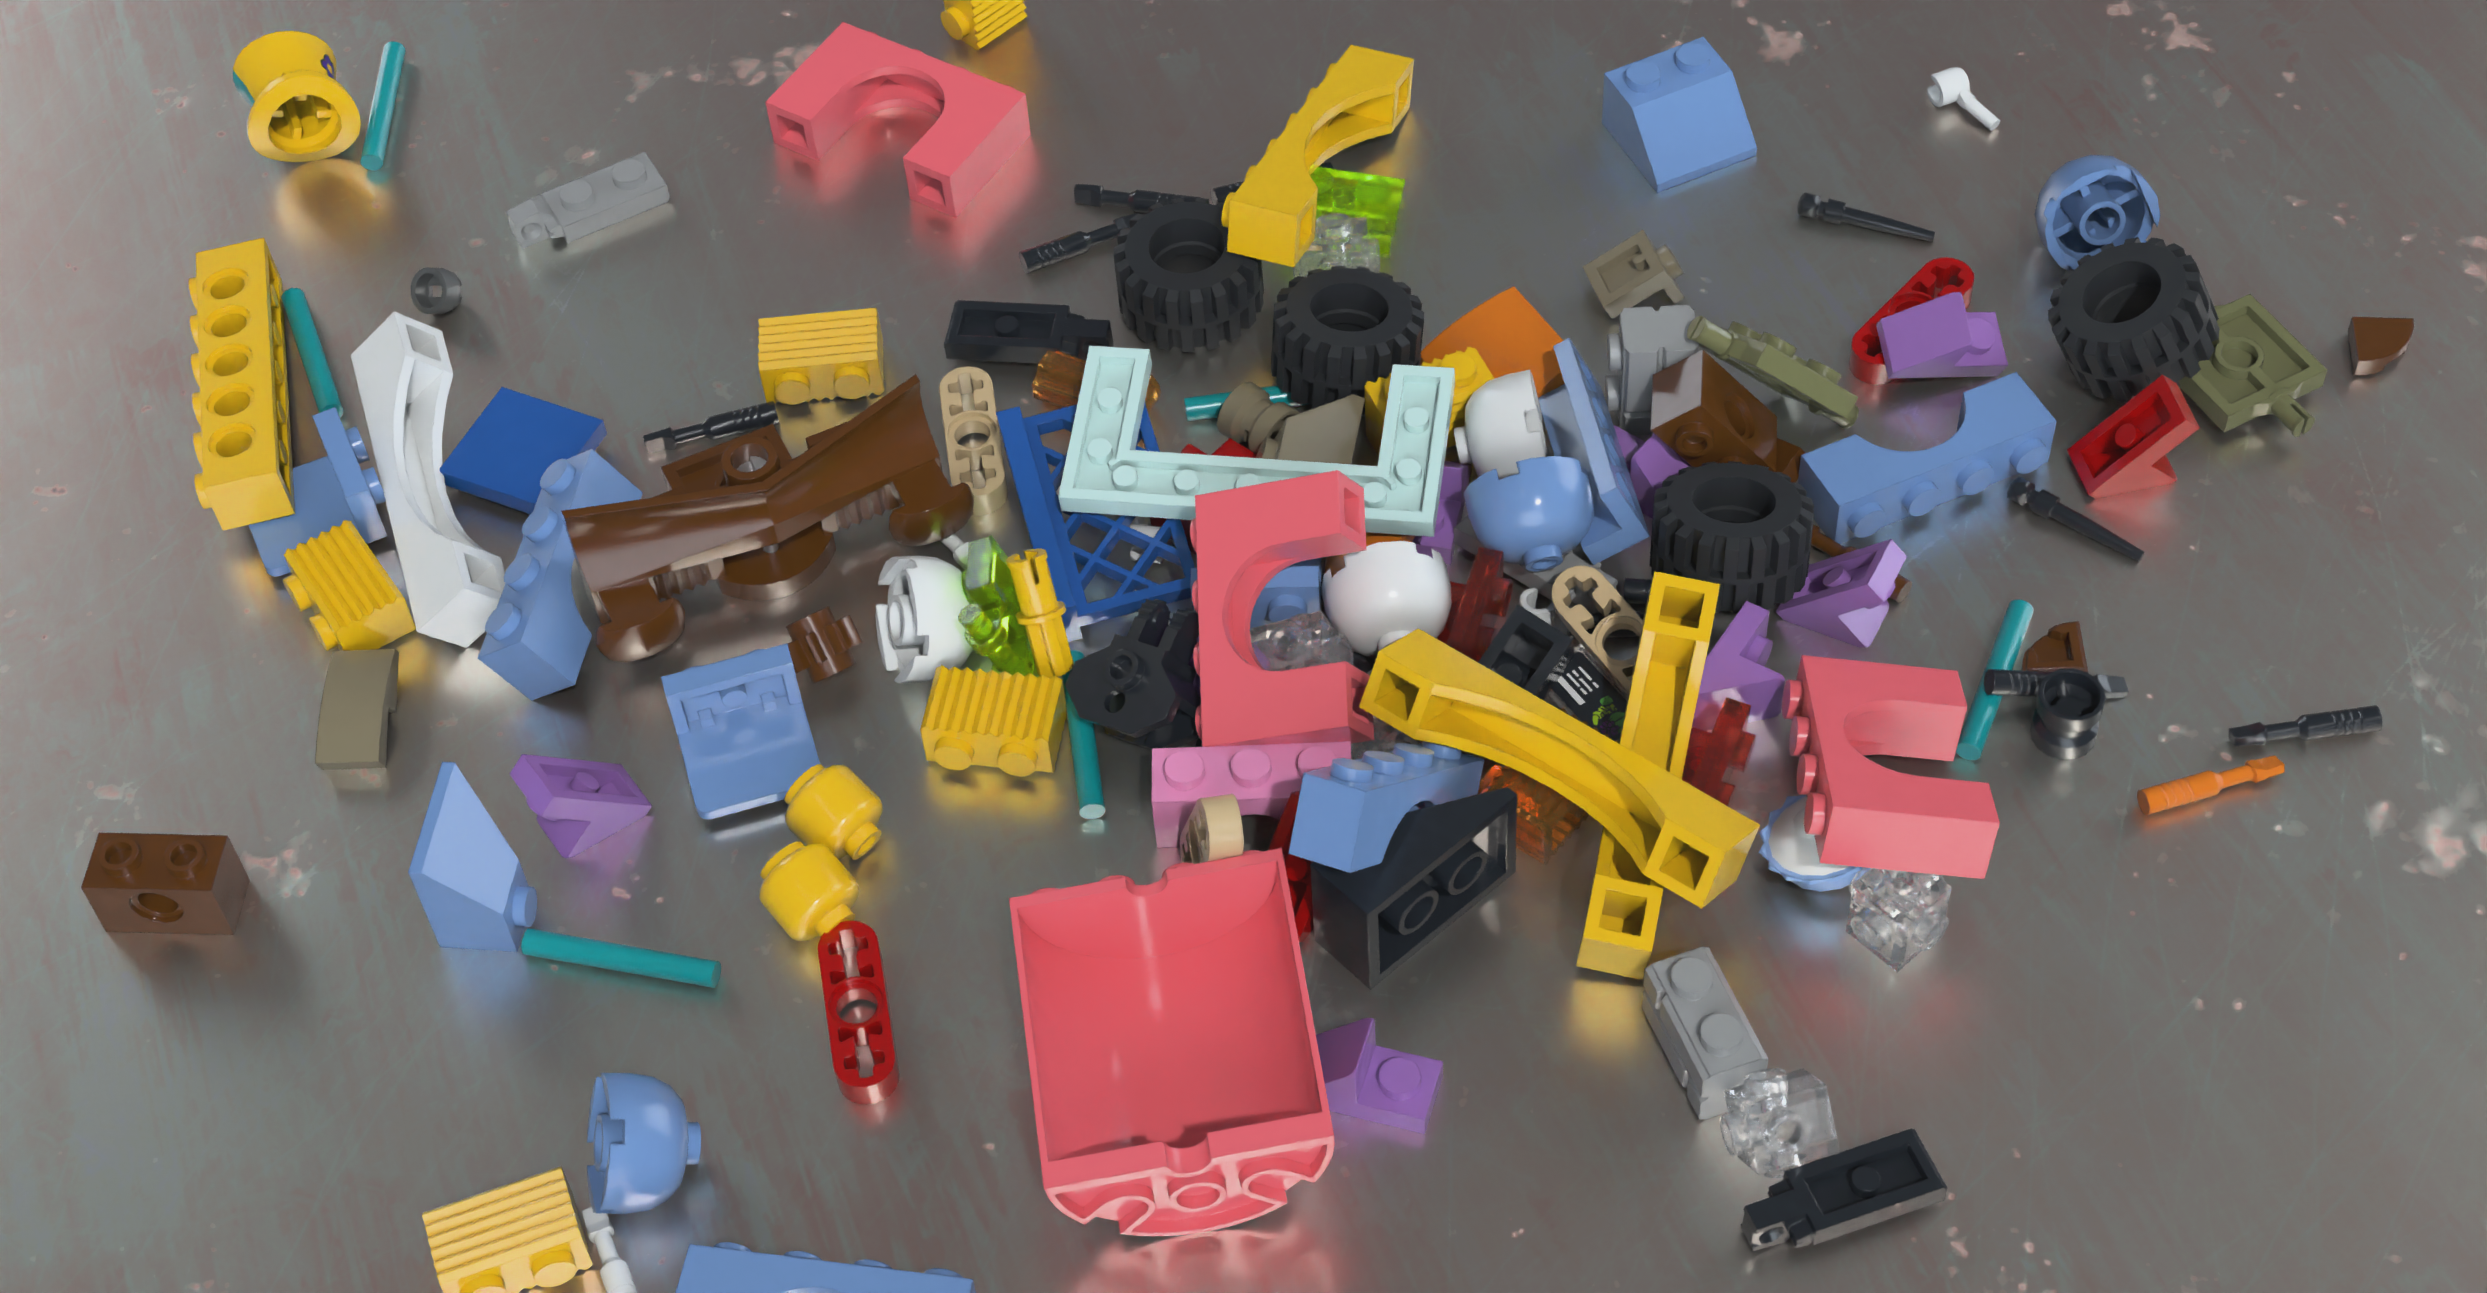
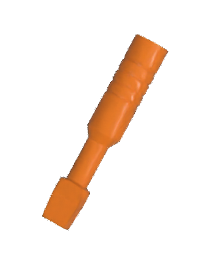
M2275 755L2256 760H2247L2244 766L2216 773L2208 770L2138 790L2137 800L2141 811L2145 815H2150L2216 796L2226 787L2248 781L2258 783L2267 778L2285 773V766Z

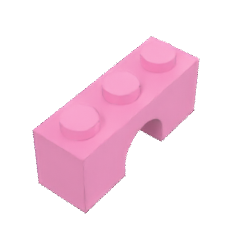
M1351 741L1152 748L1151 803L1157 848L1180 847V835L1199 798L1234 794L1241 816L1259 814L1270 816L1280 821L1291 792L1301 790L1304 772L1331 766L1332 760L1336 758L1351 759Z

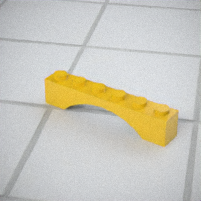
M1350 45L1337 63L1329 65L1324 80L1317 88L1312 87L1310 89L1306 102L1299 112H1293L1290 115L1286 128L1277 139L1272 138L1263 158L1257 165L1249 167L1242 185L1236 192H1230L1226 197L1221 221L1223 227L1228 228L1227 252L1295 267L1315 239L1318 187L1312 180L1311 174L1325 160L1341 150L1367 139L1391 134L1410 109L1413 58Z
M1654 571L1619 744L1682 780L1720 584ZM1604 826L1576 966L1643 980L1644 971L1648 966L1653 949L1664 886L1643 875L1631 855Z
M1419 628L1378 652L1359 705L1363 710L1415 740L1445 745L1485 757L1515 769L1552 788L1581 807L1604 826L1631 855L1643 875L1701 909L1737 880L1760 824Z

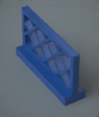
M1144 403L1136 450L1160 452L1146 404ZM1077 405L1026 418L1022 417L1020 406L996 412L1031 547L1032 549L1042 548L1046 550L1047 563L1057 601L1065 603L1067 611L1061 617L1068 642L1083 638L1081 626L1139 612L1138 609L1141 608L1142 603L1146 602V599H1158L1169 604L1191 598V568H1195L1181 519L1166 518L1165 523L1156 536L1152 538L1129 527L1136 516L1120 515L1115 521L1096 513L1061 511L1056 491L1061 485L1067 453L1063 455L1043 446L1040 435L1062 429L1072 432ZM1141 439L1143 441L1144 448L1137 446ZM1048 464L1056 467L1052 474L1050 473ZM1062 513L1070 516L1066 523H1064ZM1083 522L1107 533L1093 554L1070 544L1071 538ZM1170 537H1172L1174 547L1166 544ZM1120 539L1145 550L1131 571L1106 560ZM1157 556L1180 566L1184 578L1157 584L1144 578V575ZM1076 562L1084 566L1080 573L1078 572ZM1097 572L1122 583L1113 597L1087 603L1084 590Z

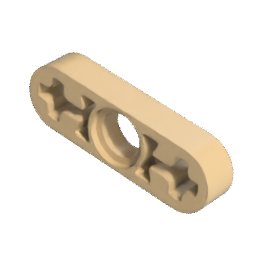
M971 366L959 367L948 372L939 384L951 485L953 487L963 482L968 484L974 495L973 515H988L999 510L1008 498L993 383L989 374L980 368ZM973 393L975 410L963 411V394ZM970 433H982L989 437L983 445L974 448H967L958 444V441L963 436ZM983 469L985 487L973 489L971 470Z
M1589 566L1570 567L1556 578L1552 587V600L1556 614L1628 698L1631 681L1627 677L1633 675L1636 655L1627 660L1613 659L1605 652L1604 642L1609 634L1619 629L1631 630L1640 637L1643 620L1601 572ZM1575 586L1583 592L1590 590L1592 587L1595 588L1592 593L1596 609L1604 618L1598 623L1592 634H1589L1586 630L1595 627L1593 616L1581 604L1575 605L1571 609L1568 607L1572 602L1569 590ZM1612 609H1616V610H1617L1616 613H1613V614H1610V615H1609V613H1610V611H1611Z
M1228 794L1199 798L1180 835L1181 863L1197 864L1242 855L1244 848L1243 826L1235 795Z

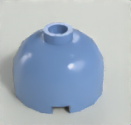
M2088 155L2068 161L2053 172L2039 193L2034 213L2041 242L2058 265L2065 270L2077 269L2079 267L2078 260L2087 254L2090 256L2096 255L2101 252L2100 247L2112 242L2114 246L2124 244L2125 239L2139 237L2141 243L2147 242L2146 238L2151 233L2153 223L2158 227L2161 216L2158 197L2140 172L2113 156Z
M1561 456L1529 458L1516 462L1519 474L1507 476L1499 480L1497 469H1493L1471 482L1464 492L1468 516L1477 539L1490 555L1511 564H1525L1526 570L1533 572L1552 569L1563 562L1562 555L1575 549L1590 530L1594 516L1592 488L1587 468L1585 467L1582 470L1580 461L1575 458Z
M601 1073V1077H596L590 1100L587 1143H594L595 1165H587L589 1199L593 1213L630 1214L649 1211L667 1202L682 1183L686 1165H697L701 1153L700 1124L698 1122H687L682 1099L670 1085L655 1077L633 1073Z

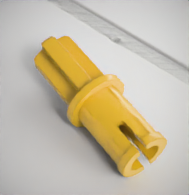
M1041 548L1023 551L1025 556L1023 560L1020 559L1018 553L1013 554L1006 559V564L1010 569L1021 610L1015 616L1018 624L1025 625L1037 674L1039 676L1043 674L1048 678H1052L1055 675L1057 677L1065 675L1074 665L1061 617L1067 610L1064 602L1057 601L1047 563L1046 550Z

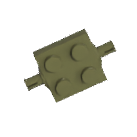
M2251 294L2226 305L2214 306L2219 318L2217 323L2220 328L2219 339L2212 342L2215 350L2209 360L2199 361L2198 364L2201 370L2192 378L2185 376L2178 381L2180 388L2224 433L2254 418L2268 414L2275 415L2291 431L2294 437H2299L2301 433L2303 435L2307 433L2314 425L2315 418L2295 399L2323 387L2327 369Z
M1704 316L1696 317L1689 325L1687 337L1699 343L1700 348L1779 394L1808 405L1811 413L1823 415L1844 429L1850 428L1857 420L1859 409L1855 403L1858 396L1837 385L1842 375L1816 360L1809 359L1805 361L1794 355L1797 348L1790 343L1767 332H1763L1761 335L1735 321H1732L1728 330L1708 321Z

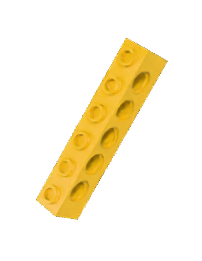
M264 237L197 252L196 277L189 278L188 280L190 295L197 310V314L190 316V328L195 344L199 349L198 353L191 354L193 374L200 387L199 392L192 393V404L196 419L201 427V432L193 434V443L198 461L202 467V473L194 475V483L202 508L213 509L224 531L295 514L284 311L281 300L283 294L282 279Z

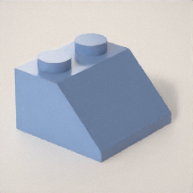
M1704 37L1604 73L1602 124L1656 193L1756 156L1757 145L1733 72Z

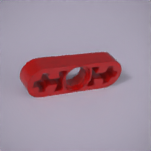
M1949 257L1936 258L1927 262L1854 334L1849 358V368L1852 374L1860 381L1873 385L1888 384L1896 380L1897 378L1888 379L1876 324L1882 318L1933 300L1935 287L1942 289L1938 293L1937 298L1952 292H1961L1965 308L1967 309L1971 302L1974 285L1972 269L1963 261Z
M843 921L828 933L824 932L818 943V957L832 1061L838 1086L844 1097L856 1104L870 1105L885 1100L895 1091L900 1077L883 959L877 935L865 923ZM857 948L856 958L860 976L847 977L843 961L844 950ZM855 1000H868L877 1006L874 1015L862 1023H848L839 1017L842 1009L848 1003ZM869 1045L874 1063L873 1075L867 1078H860V1062L857 1047Z

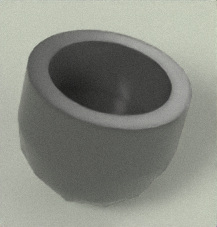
M423 268L415 274L412 280L411 298L416 308L423 313L445 314L455 310L461 302L460 286L462 284L456 274L444 268ZM433 286H442L441 297H433Z

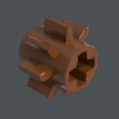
M827 606L786 626L792 642L788 643V648L795 673L797 674L806 669L813 684L856 664L849 648L863 641L850 615L835 620L830 607Z

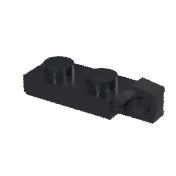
M957 300L951 315L944 348L947 359L1060 365L1064 363L1068 365L1077 363V360L1081 363H1086L1089 345L1113 347L1114 343L1110 320L1085 319L1084 316L1071 313L1069 305Z
M1911 1128L1785 1171L1783 1180L1768 1188L1767 1194L1769 1198L1744 1207L1745 1213L1741 1229L1753 1251L1785 1243L1790 1238L1796 1248L1808 1246L1810 1243L1816 1245L1944 1201L1948 1188L1917 1132Z

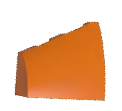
M1513 286L1478 305L1442 331L1421 351L1420 366L1423 362L1432 364L1434 358L1442 360L1445 354L1455 353L1456 350L1465 352L1467 347L1476 348L1494 378L1510 373L1531 370L1539 398L1565 384L1553 348L1554 345L1564 340Z

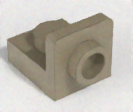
M1641 230L1583 266L1603 308L1612 319L1620 315L1624 308L1635 306L1661 289L1665 290L1674 304L1685 298L1675 280L1684 274L1677 259L1667 244L1657 249L1644 230Z

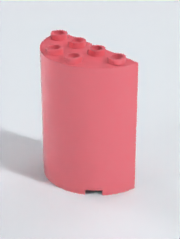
M1282 848L1267 851L1248 850L1244 851L1240 856L1197 864L1187 862L1174 864L1164 870L1162 879L1148 885H1136L1130 877L1112 875L1094 883L1061 889L1042 888L1028 895L1009 898L1043 1186L1047 1197L1056 1208L1084 1225L1096 1216L1118 1221L1120 1234L1134 1236L1188 1235L1222 1229L1260 1217L1287 1204L1285 1190L1300 1180L1313 1183L1317 1181L1330 1163L1335 1141Z

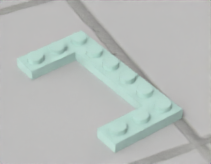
M1089 345L1058 495L1061 511L1193 520L1196 518L1195 495L1338 470L1364 488L1366 532L1434 537L1455 390L1454 368L1393 364L1378 466L1136 450L1152 367L1150 350Z

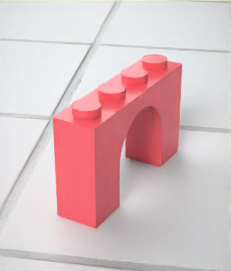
M842 22L765 102L774 143L817 161H820L857 121L871 113L888 108L909 107L924 110L935 115L939 119L903 157L909 197L911 200L955 218L958 217L1031 135L1025 93L845 22Z
M1335 470L1195 495L1196 518L1191 521L1190 538L1192 546L1197 553V580L1192 585V602L1198 614L1199 642L1195 644L1193 660L1196 672L1200 677L1201 705L1196 709L1195 725L1198 736L1202 741V747L1351 741L1352 744L1373 741V715L1359 707L1370 677L1369 674L1346 661L1283 671H1268L1262 667L1255 656L1250 637V622L1254 605L1263 588L1276 574L1290 565L1301 561L1366 550L1364 488L1340 471Z
M1807 655L1801 656L1796 680L1788 679L1784 686L1782 716L1784 719L1792 720L1789 751L1791 756L1799 757L1797 792L1807 796L1804 828L1806 834L1815 836L1820 863L1985 879L2000 825L1989 783L1909 775L1885 768L1863 756L1892 755L1953 762L1967 711V703L1958 671Z

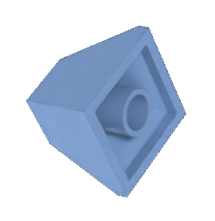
M442 762L410 864L409 876L440 947L518 952L524 927H531L536 917V890L534 887H529L519 859L456 763Z

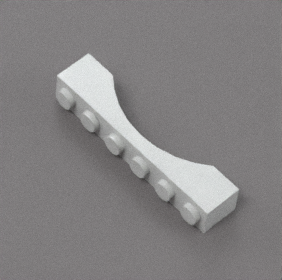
M394 311L351 354V359L416 630L429 637L468 648L485 632L486 622L497 608L506 584L504 582L505 570L501 557L481 548L468 537L456 519L446 492L444 475L440 472V467L442 466V432L445 409L453 378L443 332Z

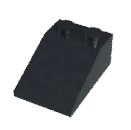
M1504 787L1408 812L1395 829L1382 863L1349 873L1313 861L1310 864L1315 941L1370 990L1516 872L1517 794L1509 787Z

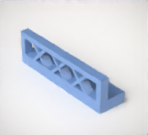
M1567 338L1553 346L1565 384L1540 396L1538 399L1554 456L1575 458L1580 461L1582 470L1585 467L1587 468L1593 493L1594 516L1590 530L1580 543L1589 560L1595 565L1650 537L1602 388L1570 338Z

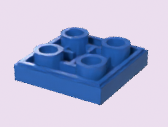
M501 387L440 467V472L444 475L446 486L531 514L542 489L540 487V480L546 469L559 459H569L590 449L595 451L607 435V431L601 419Z

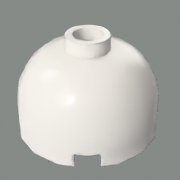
M1531 370L1510 373L1487 381L1473 392L1465 406V426L1454 428L1460 463L1472 462L1478 477L1493 469H1497L1500 480L1507 476L1519 474L1517 461L1550 456L1549 449L1546 447L1543 430L1544 423Z
M1378 542L1366 546L1365 551L1348 553L1343 556L1345 567L1339 570L1333 577L1331 569H1328L1323 575L1321 588L1324 607L1331 627L1348 649L1363 656L1376 659L1381 649L1418 628L1434 638H1437L1443 632L1449 617L1452 601L1447 565L1439 552L1431 548L1433 557L1431 558L1428 555L1417 553L1416 543Z
M916 555L894 556L888 559L882 568L878 585H890L888 604H876L875 614L878 645L886 670L895 671L899 667L900 673L894 679L899 684L933 680L936 668L941 665L948 669L953 666L959 669L971 655L976 644L977 635H982L985 631L987 616L984 601L981 597H975L969 580L958 568L939 558Z

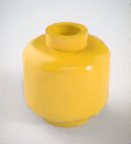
M817 764L804 772L785 795L784 801L788 805L785 822L789 830L805 845L824 844L838 860L847 854L853 860L859 859L876 844L882 832L876 827L883 811V805L879 796L845 765H832L825 768L822 764Z
M798 841L791 843L776 853L761 870L760 876L764 881L759 891V898L763 906L793 940L809 941L818 936L821 937L824 932L828 933L843 921H854L855 914L851 911V908L858 898L859 886L855 878L824 844L804 846L802 842Z

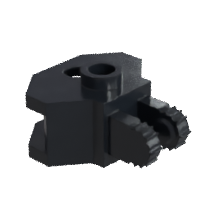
M1146 599V602L1141 604V608L1138 609V616H1135L1127 637L1115 634L1110 646L1075 661L1065 684L1080 718L1103 726L1105 732L1114 738L1150 750L1152 748H1178L1198 739L1195 713L1197 707L1201 705V699L1193 684L1197 672L1188 665L1199 637L1198 614L1196 611L1187 608L1186 610L1177 609V612L1173 613L1171 619V611H1169L1166 605L1167 602L1158 599Z

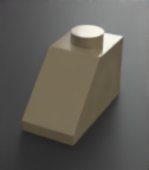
M1353 394L1287 418L1274 440L1268 437L1264 438L1256 458L1351 464L1365 398Z

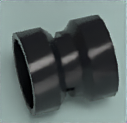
M2071 668L2051 672L2042 680L2036 700L2037 708L2035 709L2030 727L2032 741L2040 751L2060 760H2073L2085 756L2094 747L2099 729V721L2106 701L2104 688L2098 679L2088 672Z

